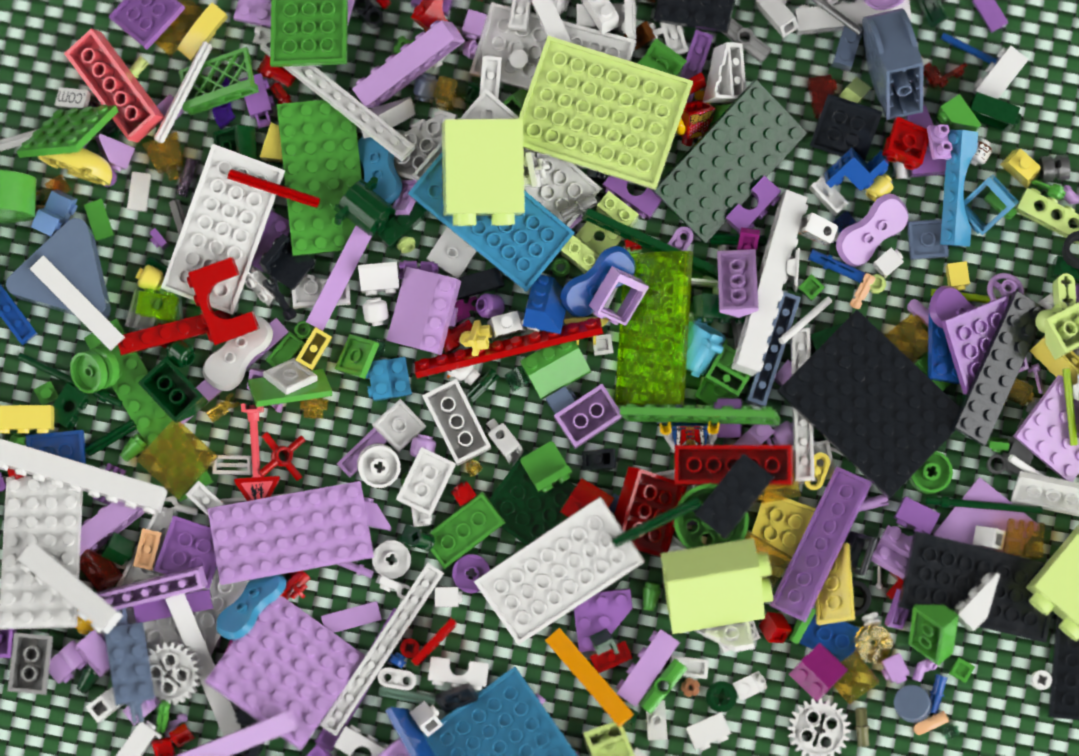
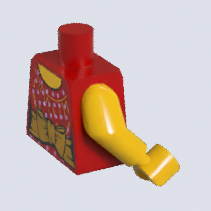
M705 90L696 91L694 95L698 101L686 103L676 131L682 137L681 143L684 146H692L694 138L702 137L713 120L716 108L711 106L710 103L703 102Z

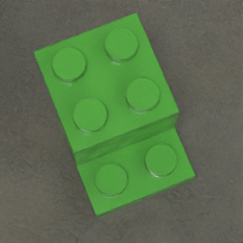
M656 38L647 53L637 64L678 76L687 60Z
M724 344L723 352L716 357L694 397L709 406H714V402H717L718 398H738L750 375L731 369L736 353L735 349Z

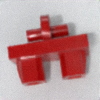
M305 571L288 573L292 578L286 583V587L279 597L283 596L287 600L291 597L294 600L300 595L302 599L306 596L303 591L307 588L306 583L311 579Z

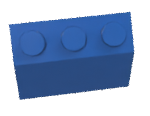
M540 275L532 285L523 326L561 334L566 309L562 305L560 298L563 288L553 277Z

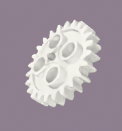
M175 641L171 642V644L164 642L163 646L158 644L156 649H150L151 654H148L154 695L156 698L159 697V701L165 700V702L168 701L170 704L173 702L174 705H177L179 701L181 703L186 702V698H192L191 693L197 692L194 686L201 685L197 679L203 677V675L198 674L202 667H197L196 665L200 662V659L194 660L193 658L196 653L189 654L190 647L183 649V643L177 646ZM170 655H173L175 658L174 664L169 661ZM156 667L161 671L160 677L155 673ZM182 670H184L187 673L186 680L183 679L181 676ZM168 682L173 686L172 692L167 689Z
M822 698L818 703L811 699L810 705L804 701V708L797 706L799 712H792L795 719L788 720L793 723V726L787 727V729L792 730L788 737H794L790 744L798 745L795 751L803 750L801 756L806 754L808 756H834L833 752L841 754L839 747L846 748L843 741L850 740L845 736V733L851 732L845 727L850 725V722H844L847 715L841 716L840 714L843 708L836 710L837 703L830 706L829 699L823 704ZM810 712H815L818 716L815 723L808 721L807 717ZM822 713H825V718L821 725L824 732L819 733L816 746H813L812 744L817 734L814 727L819 726ZM829 718H833L836 721V726L833 729H829L826 726V721ZM806 730L812 734L811 740L807 742L802 739V733ZM825 736L830 739V745L826 748L820 744L821 738Z

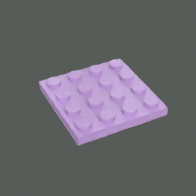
M1058 375L1013 437L1063 480L1073 482L1079 474V401L1073 399L1078 445L1070 446L1064 380L1062 376Z

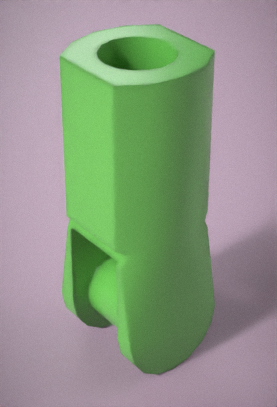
M992 190L983 199L999 213L1007 207ZM1013 207L1004 218L1012 219L1017 213L1016 208Z

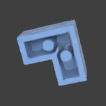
M60 190L51 191L45 207L38 209L31 227L48 236H53L70 219V216L75 213L78 199Z

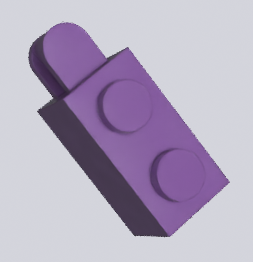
M261 73L253 75L259 92L244 97L251 119L256 118L259 129L270 126L271 119L269 114L274 113L272 107L275 106L272 95L268 96L267 89H270L268 80L263 78ZM248 77L240 79L239 81L247 80ZM266 115V119H259V117Z

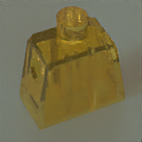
M177 132L167 135L164 143L152 140L143 144L159 174L166 172L169 181L180 177L177 168L184 165L180 137Z

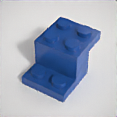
M851 148L824 173L825 182L832 188L834 185L838 186L844 180V176H846L860 191L864 188L868 189L878 175L882 176L888 170L889 163L886 159L887 157L882 155L883 151L881 150L867 163Z

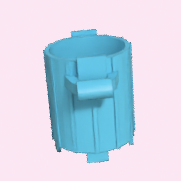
M694 320L687 324L688 330L674 355L673 364L678 367L680 363L682 367L691 371L690 375L699 378L700 374L704 377L708 373L717 354L723 352L722 345L726 338L725 335L707 325V323H701V320Z

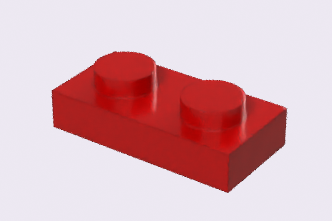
M625 641L616 644L619 651L617 655L610 649L600 655L596 653L589 656L598 673L633 659Z

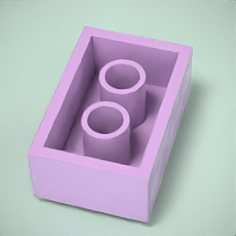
M600 384L554 415V419L574 449L623 418L620 415L619 408L603 384Z

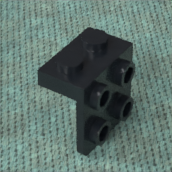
M282 233L279 238L274 240L270 250L262 255L259 263L263 272L269 276H275L278 282L290 290H294L314 266L315 261L308 255L293 256L291 241L289 237Z

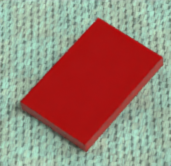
M451 618L411 661L416 666H419L457 626V623Z

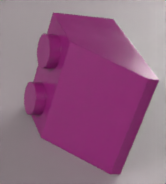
M819 643L800 661L789 675L812 698L819 701L848 669Z

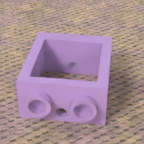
M612 266L589 306L594 310L593 314L601 319L606 317L615 325L620 323L626 326L649 286L640 278ZM619 281L632 288L619 310L614 312L605 308L604 305Z

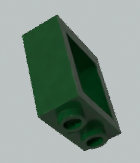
M976 92L969 105V108L980 123L1007 133L1011 128L1015 129L1021 118L1019 113L1020 107Z

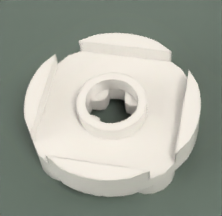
M385 541L373 552V566L376 572L385 578L397 579L403 576L410 568L411 555L408 548L399 541ZM391 554H394V558L397 559V562H394L393 565H389V562L386 561V558L390 557Z

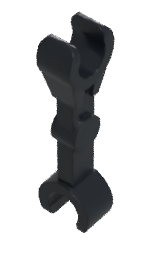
M269 276L271 285L266 279L263 281V286L273 293L276 302L279 303L284 311V318L287 321L294 319L297 316L296 311L289 307L284 295L279 291L276 277Z

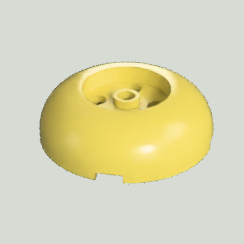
M82 148L79 152L37 156L39 160L53 168L67 169V174L95 184L110 186L112 169L109 163L103 157L90 150Z

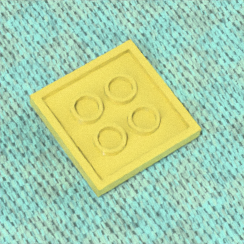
M765 491L749 539L754 538L756 550L791 561L816 508Z

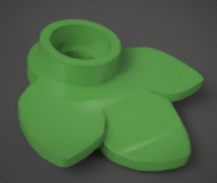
M1038 180L1031 182L1037 185V189L1048 191V196L1058 200L1064 199L1066 194L1063 190L1064 187L1058 184L1047 185Z

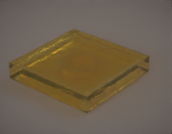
M854 651L841 661L848 671L837 681L834 687L850 705L880 681Z

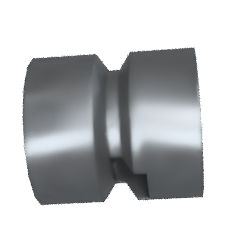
M1067 154L1056 155L1054 159L1051 156L1039 158L1042 182L1053 181L1055 177L1058 180L1070 178V161Z

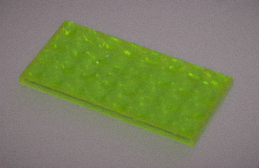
M693 252L630 253L636 266L633 276L640 278L649 288L626 326L620 324L615 404L617 406H626V404H636L638 406H645L646 404L657 406L684 405ZM625 284L622 285L621 304L632 288Z

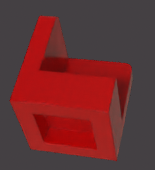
M767 612L765 619L759 624V628L766 640L771 643H784L792 631L782 613Z

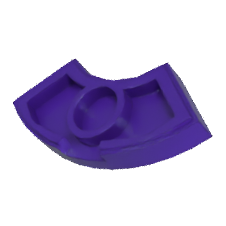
M227 77L224 79L221 86H229L230 81ZM232 102L212 108L215 121L221 130L236 118L232 112Z

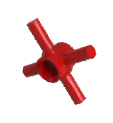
M268 432L262 434L261 437L273 452L271 453V461L258 471L259 475L264 477L276 466H285L296 481L300 480L303 476L291 461L293 459V452L305 442L304 437L299 436L288 447L278 446ZM280 451L285 455L284 461H281L279 458Z

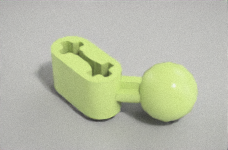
M1062 274L1054 280L1052 285L1054 306L1051 310H1042L1036 316L1035 322L1039 331L1045 333L1044 320L1076 304L1075 280L1070 274Z

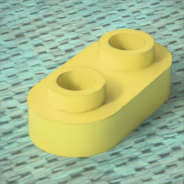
M816 453L814 455V477L817 479V483L811 484L810 481H804L806 488L809 490H818L824 483L830 466V458L825 453ZM818 459L823 461V466L817 465Z

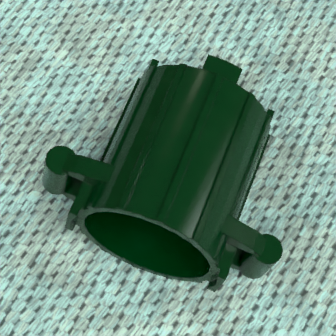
M372 177L368 183L361 178L344 194L339 204L335 205L334 210L337 214L335 215L334 223L341 225L342 221L348 218L367 235L374 237L376 231L380 234L386 228L384 225L388 221L389 215H395L396 210L373 191L378 183L376 177Z

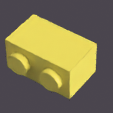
M315 327L296 361L314 370L333 337Z

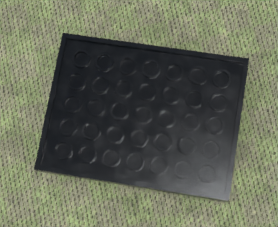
M858 310L777 390L793 408L888 499L956 431L952 426L960 410V407Z

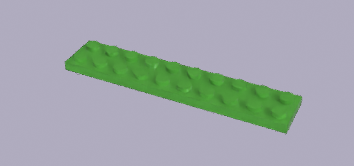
M117 318L110 322L122 335L126 334ZM94 333L84 338L90 349L96 347L107 348ZM117 345L111 352L118 361L120 371L119 378L112 387L119 399L123 401L124 408L131 420L135 422L137 430L144 442L147 443V447L177 498L182 502L188 498L186 494L198 481L206 487L214 483L179 423H175L138 384L149 373L138 352L121 356Z

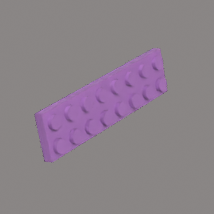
M836 466L777 588L773 601L770 603L771 607L806 622L872 485L871 481Z

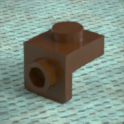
M647 21L636 27L634 51L645 47L656 38Z

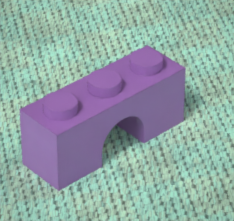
M609 175L603 183L604 192L610 191L626 205L636 210L640 218L645 219L646 217L650 220L662 203V200L649 188H646L643 194L633 196L627 190L628 181Z
M765 176L751 189L752 195L757 199V206L754 209L748 210L738 204L725 218L726 222L739 234L741 227L753 229L755 227L753 223L756 219L759 218L761 220L768 213L766 210L770 204L774 206L781 198L779 197L781 190Z

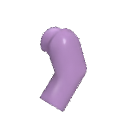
M928 658L919 661L912 680L921 682L924 673L935 670L937 665Z

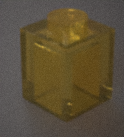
M1016 378L1007 399L1024 406L1027 402H1031L1034 396V392H1032L1034 387Z

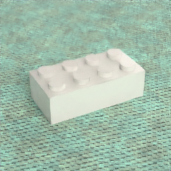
M457 378L422 395L457 466L492 449Z

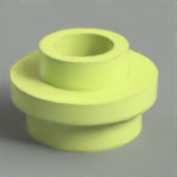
M408 236L402 237L397 243L398 250L402 253L413 251L415 249V239Z

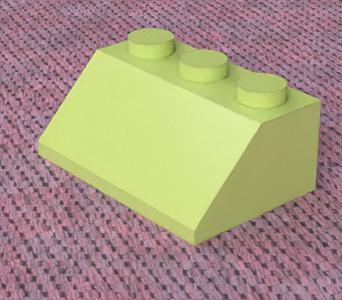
M1078 302L1044 320L1045 344L1055 360L1079 348Z

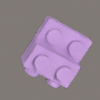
M888 525L874 550L871 561L904 579L913 536L901 533V529L897 526L891 527Z

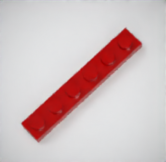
M221 310L214 311L223 318H230V314ZM197 315L123 334L125 338L118 344V348L122 356L173 343L174 341L207 334L209 329L207 324H203L201 316Z

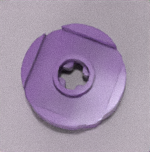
M469 554L461 557L455 563L452 577L460 590L466 593H476L480 590L474 581L490 571V567L481 556ZM471 568L477 573V577L474 576L473 579H469V576L466 575V572L470 571Z

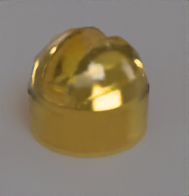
M471 460L466 464V470L471 477L483 469L476 460Z

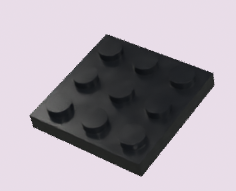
M828 94L810 146L841 157L849 149L853 148L865 160L881 119L882 111Z

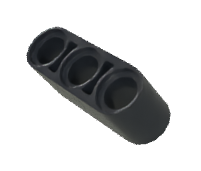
M355 0L352 12L370 28L379 29L382 27L384 18L381 10L370 0ZM359 3L366 4V7L362 10L356 8ZM373 15L380 17L377 22H372L370 18Z
M495 267L456 278L461 281L457 300L504 287L505 283L501 271Z

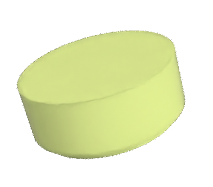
M874 274L875 281L873 285L870 284L871 288L869 291L873 294H879L885 289L886 280L883 276Z

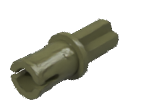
M859 707L855 709L856 727H854L857 730V747L870 746L868 734L870 726H868L867 709Z

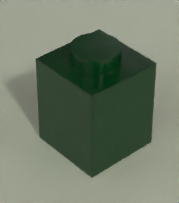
M114 532L107 541L101 556L123 566L126 560H131L134 554L132 548L135 542Z

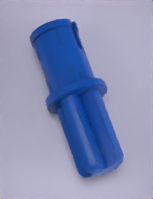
M936 674L932 691H929L932 703L930 713L937 714L941 699L944 697L943 692L948 680L947 677Z

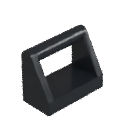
M850 531L847 543L850 544L851 571L853 574L866 576L878 541L877 538ZM868 541L869 544L860 570L856 569L864 543Z

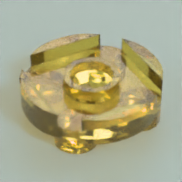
M875 624L862 627L856 634L854 641L856 643V655L862 661L874 664L881 663L888 656L894 644L889 632L884 627ZM871 640H876L875 647L870 648L872 646Z

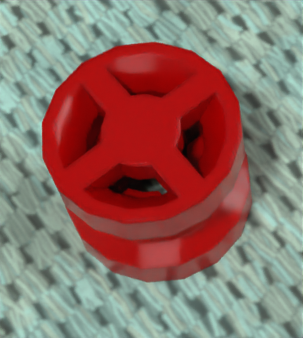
M408 638L401 643L400 651L405 657L413 658L420 651V645L416 640Z

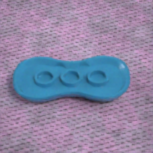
M362 137L358 141L360 165L364 172V181L368 183L372 177H376L378 183L373 191L386 202L392 204L399 198L402 191V181L394 166V155L373 138L368 137L364 139Z
M280 574L249 580L242 595L218 616L216 623L217 632L222 637L231 640L239 639L249 633L262 610L283 593L286 587L285 578Z

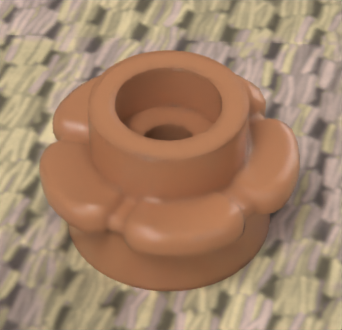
M687 678L681 684V690L687 697L696 696L700 691L699 682L693 680V678Z

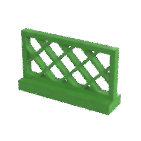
M244 47L205 61L192 88L198 90V93L192 99H189L188 94L182 106L183 110L190 115H194L258 93V85L254 81L249 49ZM244 54L245 59L241 66L235 63L238 56ZM226 60L229 63L223 72L218 67L222 61ZM233 64L239 67L234 77L228 74ZM190 67L179 70L181 84ZM205 67H212L207 77L201 75ZM216 70L222 73L217 83L211 80ZM243 70L246 71L248 79L239 81L238 78ZM226 76L231 78L232 81L229 86H221ZM202 77L205 81L199 89L194 85L198 78ZM209 82L213 83L215 87L212 92H204Z

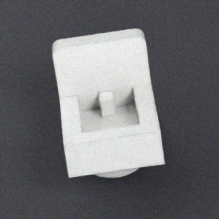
M759 671L733 683L741 701L767 688L766 680Z

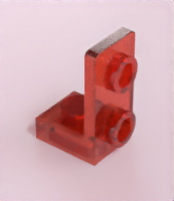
M929 62L923 66V74L933 89L938 86L942 88L949 83L948 80L952 77L957 79L962 76L968 65L965 62L940 78L938 68L935 65L932 66Z

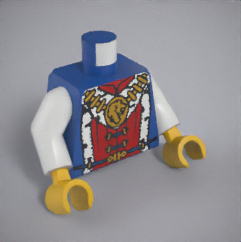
M668 421V426H663L660 423V433L664 435L665 440L674 451L675 445H713L717 439L720 423L718 422L716 426L711 425V421L708 423H672L671 429V422Z

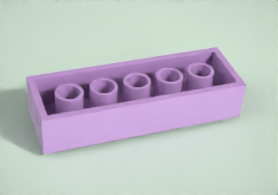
M443 20L435 21L430 25L431 29L426 33L424 31L419 33L415 37L416 40L411 44L407 43L400 48L401 52L397 55L389 56L385 60L386 63L381 67L377 66L370 71L371 74L367 78L359 79L356 82V86L352 89L361 103L367 108L382 105L465 42L454 24Z

